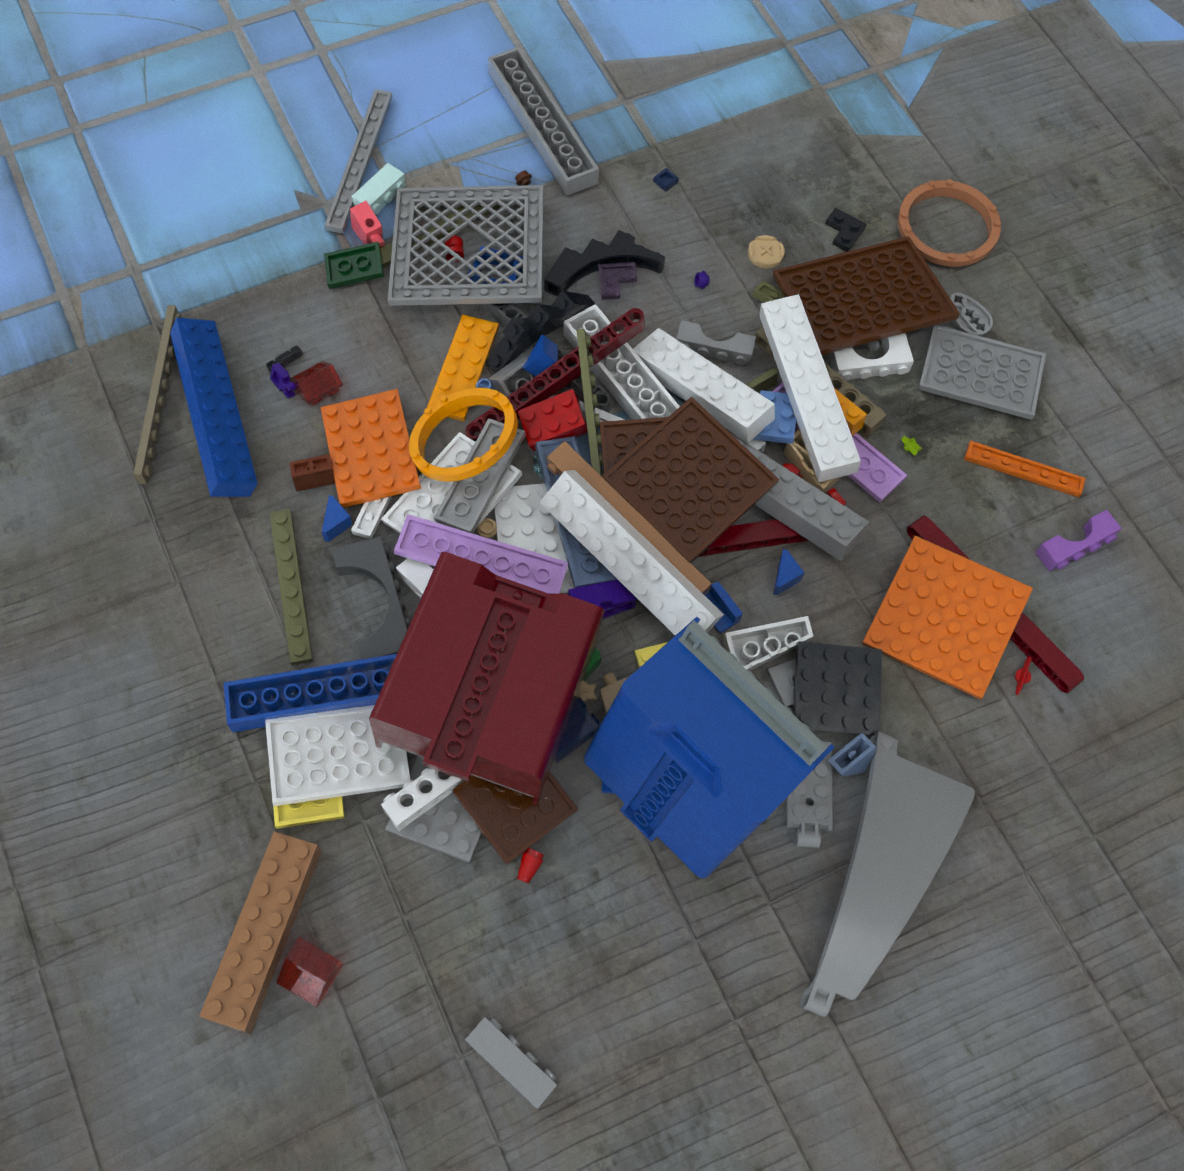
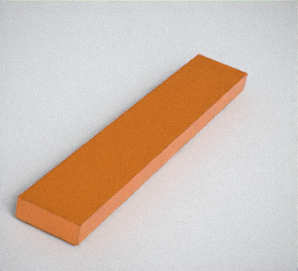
M971 440L968 443L964 457L966 461L1076 497L1082 495L1086 479L1084 477Z

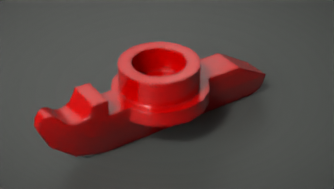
M1030 656L1025 660L1023 668L1015 673V680L1018 682L1016 685V695L1021 692L1023 685L1031 680V673L1028 671L1032 660Z

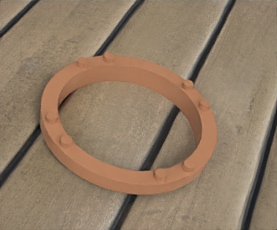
M951 179L931 180L916 187L904 198L898 213V229L901 237L909 236L925 260L942 266L961 267L979 262L994 249L1001 232V221L997 207L977 189ZM931 197H951L961 200L976 209L983 217L988 230L987 241L978 249L963 254H948L934 250L921 242L912 231V227L909 224V211L918 202Z

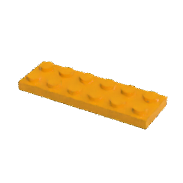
M462 314L427 408L438 402L441 396H448L464 389L476 388V383L481 379L486 360L496 338L499 323ZM470 407L460 409L449 415L448 418L465 422Z

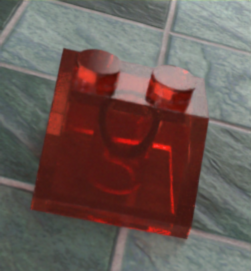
M321 361L289 379L290 382L296 385V391L303 401L312 405L322 400L321 397L327 394L333 395L337 393L339 387L343 386L333 365L325 361Z
M298 937L284 960L276 983L317 1007L343 964L338 959Z

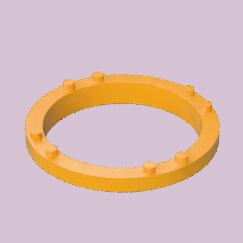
M469 388L448 396H441L438 402L424 410L425 413L415 424L409 440L410 457L418 470L433 480L451 482L478 475L500 460L513 443L518 427L515 409L505 395L489 388ZM476 405L492 406L504 413L505 423L499 439L481 457L474 458L468 464L451 468L437 467L425 461L424 450L429 435L443 419L452 413Z

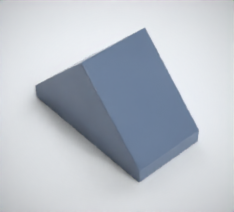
M861 733L828 761L842 777L864 773L877 747Z

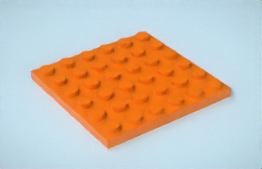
M914 536L862 644L872 649H882V654L981 700L1033 588Z

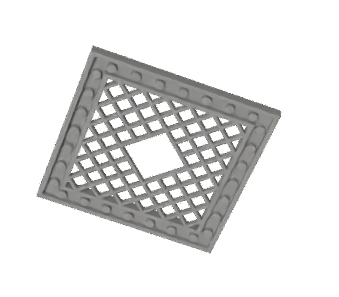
M543 185L397 188L388 305L542 303ZM518 204L520 208L516 211L510 208L512 205ZM477 205L484 207L479 212L473 209ZM495 205H500L502 207L497 212L494 209H492V207ZM422 206L429 208L424 213L418 210ZM440 206L447 208L442 213L437 210ZM458 206L465 207L461 212H458L455 208ZM506 210L511 213L507 218L500 214ZM470 211L474 215L468 219L464 214ZM486 211H489L493 215H491L489 218H485L482 214H484ZM522 211H524V217L520 215ZM434 212L437 214L435 218L431 220L427 217V215ZM449 212H453L455 214V216L451 219L445 216ZM496 217L501 220L497 225L491 222ZM514 217L520 220L515 225L510 222ZM441 218L446 221L442 226L436 224ZM459 218L465 221L460 226L454 223ZM480 218L483 221L477 226L473 223L474 220ZM422 219L426 220L428 223L422 227L417 224ZM488 224L492 229L486 233L481 228ZM505 224L511 227L506 232L500 229ZM523 224H524V231H522L521 229H519V227H520L521 225H523ZM432 225L436 230L430 234L426 229ZM449 225L455 228L450 233L444 230ZM467 225H470L489 239L491 243L466 261L443 243ZM495 231L501 234L497 239L491 236ZM513 231H516L520 234L515 239L509 235ZM440 232L443 233L445 237L441 240L434 237ZM420 233H424L427 236L421 241L416 238ZM504 238L511 241L506 246L500 243ZM522 238H524V246L518 242ZM431 239L435 244L429 248L425 243ZM514 244L520 248L515 253L509 250ZM495 245L501 248L496 253L490 250ZM440 246L444 251L438 255L433 250ZM419 247H423L426 250L420 255L415 252ZM485 252L491 255L486 261L480 257ZM504 252L510 255L505 260L499 257ZM522 252H523V259H521V258L518 256V255L521 254ZM430 253L435 258L428 262L424 257ZM450 253L453 258L447 262L442 257ZM477 259L482 264L475 268L471 263ZM494 259L500 262L495 268L489 264ZM513 259L519 262L515 267L508 264ZM439 260L443 265L437 269L433 264ZM457 260L463 263L458 268L451 265ZM419 261L425 264L420 269L414 266ZM485 266L491 270L486 275L480 272ZM505 266L509 271L503 275L498 270ZM522 266H523V274L518 271V269L521 268ZM448 267L453 272L446 276L442 271ZM465 267H468L470 270H472L467 275H464L462 272H460ZM427 268L434 271L429 276L423 273ZM411 269L415 271L412 275H410ZM494 273L500 277L495 282L489 279ZM513 273L519 276L514 282L508 278ZM457 274L462 279L455 283L451 278ZM475 274L481 277L476 282L470 279ZM420 275L424 279L417 284L413 279ZM436 275L443 278L438 283L432 280Z

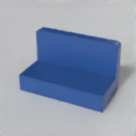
M718 581L712 584L710 591L704 596L724 614L714 625L718 633H723L739 623L743 613Z

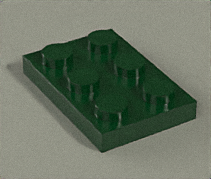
M379 242L324 254L329 289L384 277Z

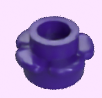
M706 271L696 273L694 279L695 287L704 289L709 285L710 277L706 274Z

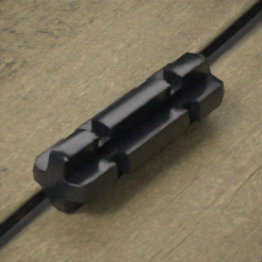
M297 345L292 347L290 352L287 350L274 358L275 361L271 360L266 363L267 369L271 372L272 364L280 363L282 367L294 361L293 358L297 359L302 356L301 349Z

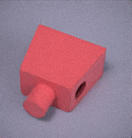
M367 201L350 208L351 228L364 245L379 242L380 247H383L385 242L383 240L382 225Z

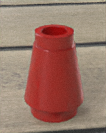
M527 848L526 852L522 854L516 879L529 884L543 863L542 858L544 854Z

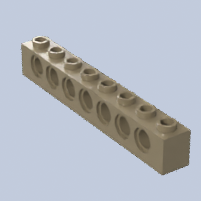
M762 326L756 331L755 344L774 359ZM825 363L833 387L867 414L864 425L858 432L868 438L883 425L887 414L880 407L873 404L866 395L860 393L853 384L847 382L837 371Z

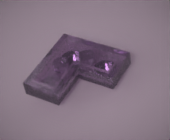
M635 262L598 264L601 300L619 299V283L637 282Z

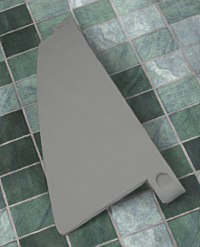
M878 730L870 738V741L877 747L870 767L860 824L843 890L815 978L811 985L803 992L800 1002L802 1009L822 1017L828 1014L835 994L850 1000L856 999L874 974L938 871L968 813L975 795V790L972 787L897 756L898 739Z

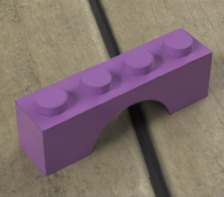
M1108 510L1089 519L1083 527L1085 531L1084 540L1069 541L1057 535L1041 544L1035 553L1049 572L1056 568L1061 570L1069 564V561L1074 560L1076 562L1083 558L1086 552L1090 551L1093 553L1102 546L1101 544L1105 542L1110 544L1118 538L1117 534L1122 528Z

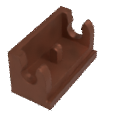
M330 454L289 462L296 492L335 484Z

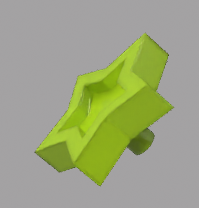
M906 436L901 438L904 443L903 448L907 452L910 451L914 456L922 449L914 438L910 439Z

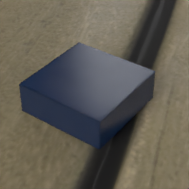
M667 168L653 178V182L665 192L679 181V178Z

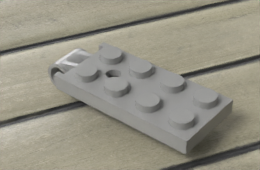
M822 741L827 747L832 744V742ZM832 751L786 798V826L797 827L795 835L796 846L819 848L821 843L820 830L832 831L833 829L832 765L828 761L832 757ZM806 800H812L814 805L808 806Z

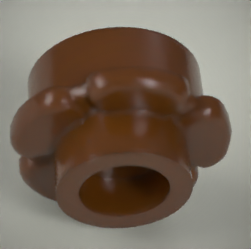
M527 170L517 174L515 177L517 186L529 185L532 174H529Z

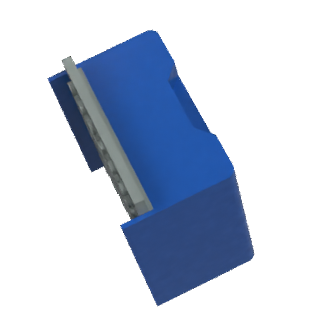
M696 617L623 682L584 754V762L624 802L620 811L651 842L658 836L696 876L707 878L769 817L835 747L832 744L827 747L816 737L808 725L795 717L789 707L783 705L770 689L765 688L751 671L746 670L738 662L733 654L728 653L714 636L709 635L698 624L701 619Z

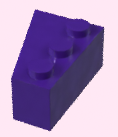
M618 579L568 589L569 596L603 608L605 611L603 619L633 609L636 605V597Z

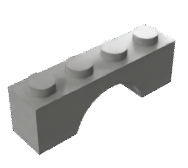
M681 320L676 340L702 357L749 366L756 336L736 333L729 340L714 341L703 334L700 324Z

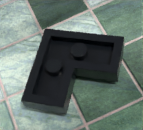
M837 208L832 211L825 223L839 231L832 245L846 252L850 251L867 225Z

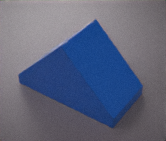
M541 335L523 369L536 377L558 361V345L546 336Z
M330 495L322 528L324 540L328 542L353 526L350 515L334 496Z
M783 549L779 561L774 595H778L801 582L804 571L789 551Z

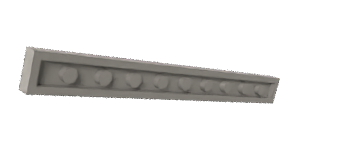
M375 89L324 225L327 231L344 233L350 217V208L353 207L351 196L360 189L393 98L392 92Z

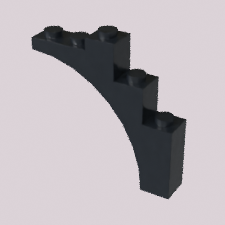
M618 230L609 245L591 239L582 254L565 247L544 279V291L558 297L561 291H567L581 278L606 268L638 267L661 274L664 269L665 256L651 251L642 245L635 244L634 236Z
M561 291L552 305L537 304L527 319L512 317L502 331L504 337L486 360V363L497 373L515 360L534 342L539 340L541 335L545 336L563 327L565 320L596 303L586 294Z

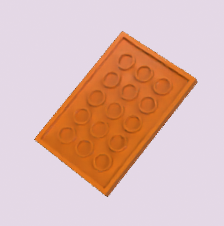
M398 389L321 407L339 504L343 508L421 489L417 468L409 453L410 438Z

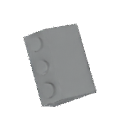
M534 347L525 351L488 379L494 390L507 397L534 378V376L523 369ZM558 375L553 377V379L559 378ZM523 398L521 402L527 401L528 398Z

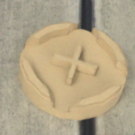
M762 235L750 242L747 254L749 260L754 265L768 269L774 268L782 262L785 249L781 241L780 243L777 241V238Z

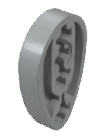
M953 293L950 299L960 313L958 319L952 320L955 329L986 337L993 325L991 314L973 298L962 293Z

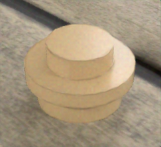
M485 518L477 527L478 534L485 538L494 537L497 534L496 522L490 518Z

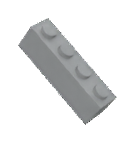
M484 1017L465 1041L538 1110L557 1088V1084L554 1082L557 1078L547 1068L542 1071L536 1065L539 1061L530 1052L524 1054L518 1048L521 1044L512 1035L506 1037L500 1032L503 1027L495 1019L491 1018L489 1021Z

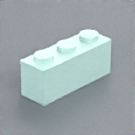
M387 163L351 196L353 207L367 201L374 214L377 215L397 195V188L406 187L405 174Z

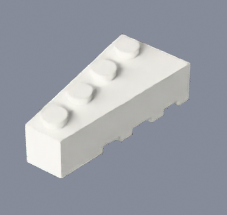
M805 616L727 632L723 636L722 642L724 649L728 653L733 654L746 670L751 671L796 649L797 642H809L813 638V632L809 618Z

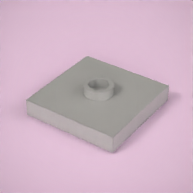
M796 659L767 669V674L781 703L787 707L794 705Z

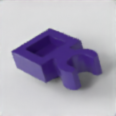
M280 363L272 364L271 381L280 392H284L287 398L294 397L293 390H296L297 387L293 382H290L288 371Z

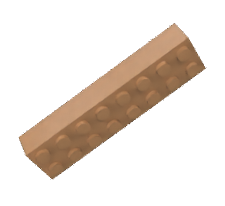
M273 832L199 1017L251 1034L322 852L318 845Z

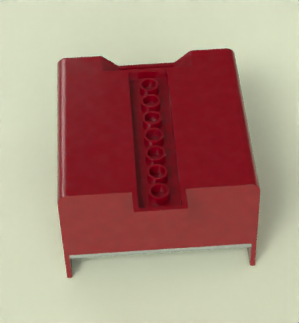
M441 552L370 714L369 721L376 747L381 748L383 743L424 757V766L468 782L471 775L531 796L533 797V804L537 805L595 650L605 612L604 609L566 594L546 593L498 576L482 564L448 552Z

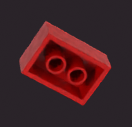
M573 389L518 410L529 447L535 454L537 453L535 448L536 442L574 436L576 438L588 433L587 421L580 400Z

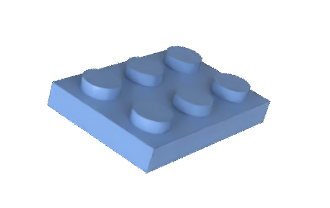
M760 390L762 396L775 404V420L753 439L793 444L796 418L787 393Z

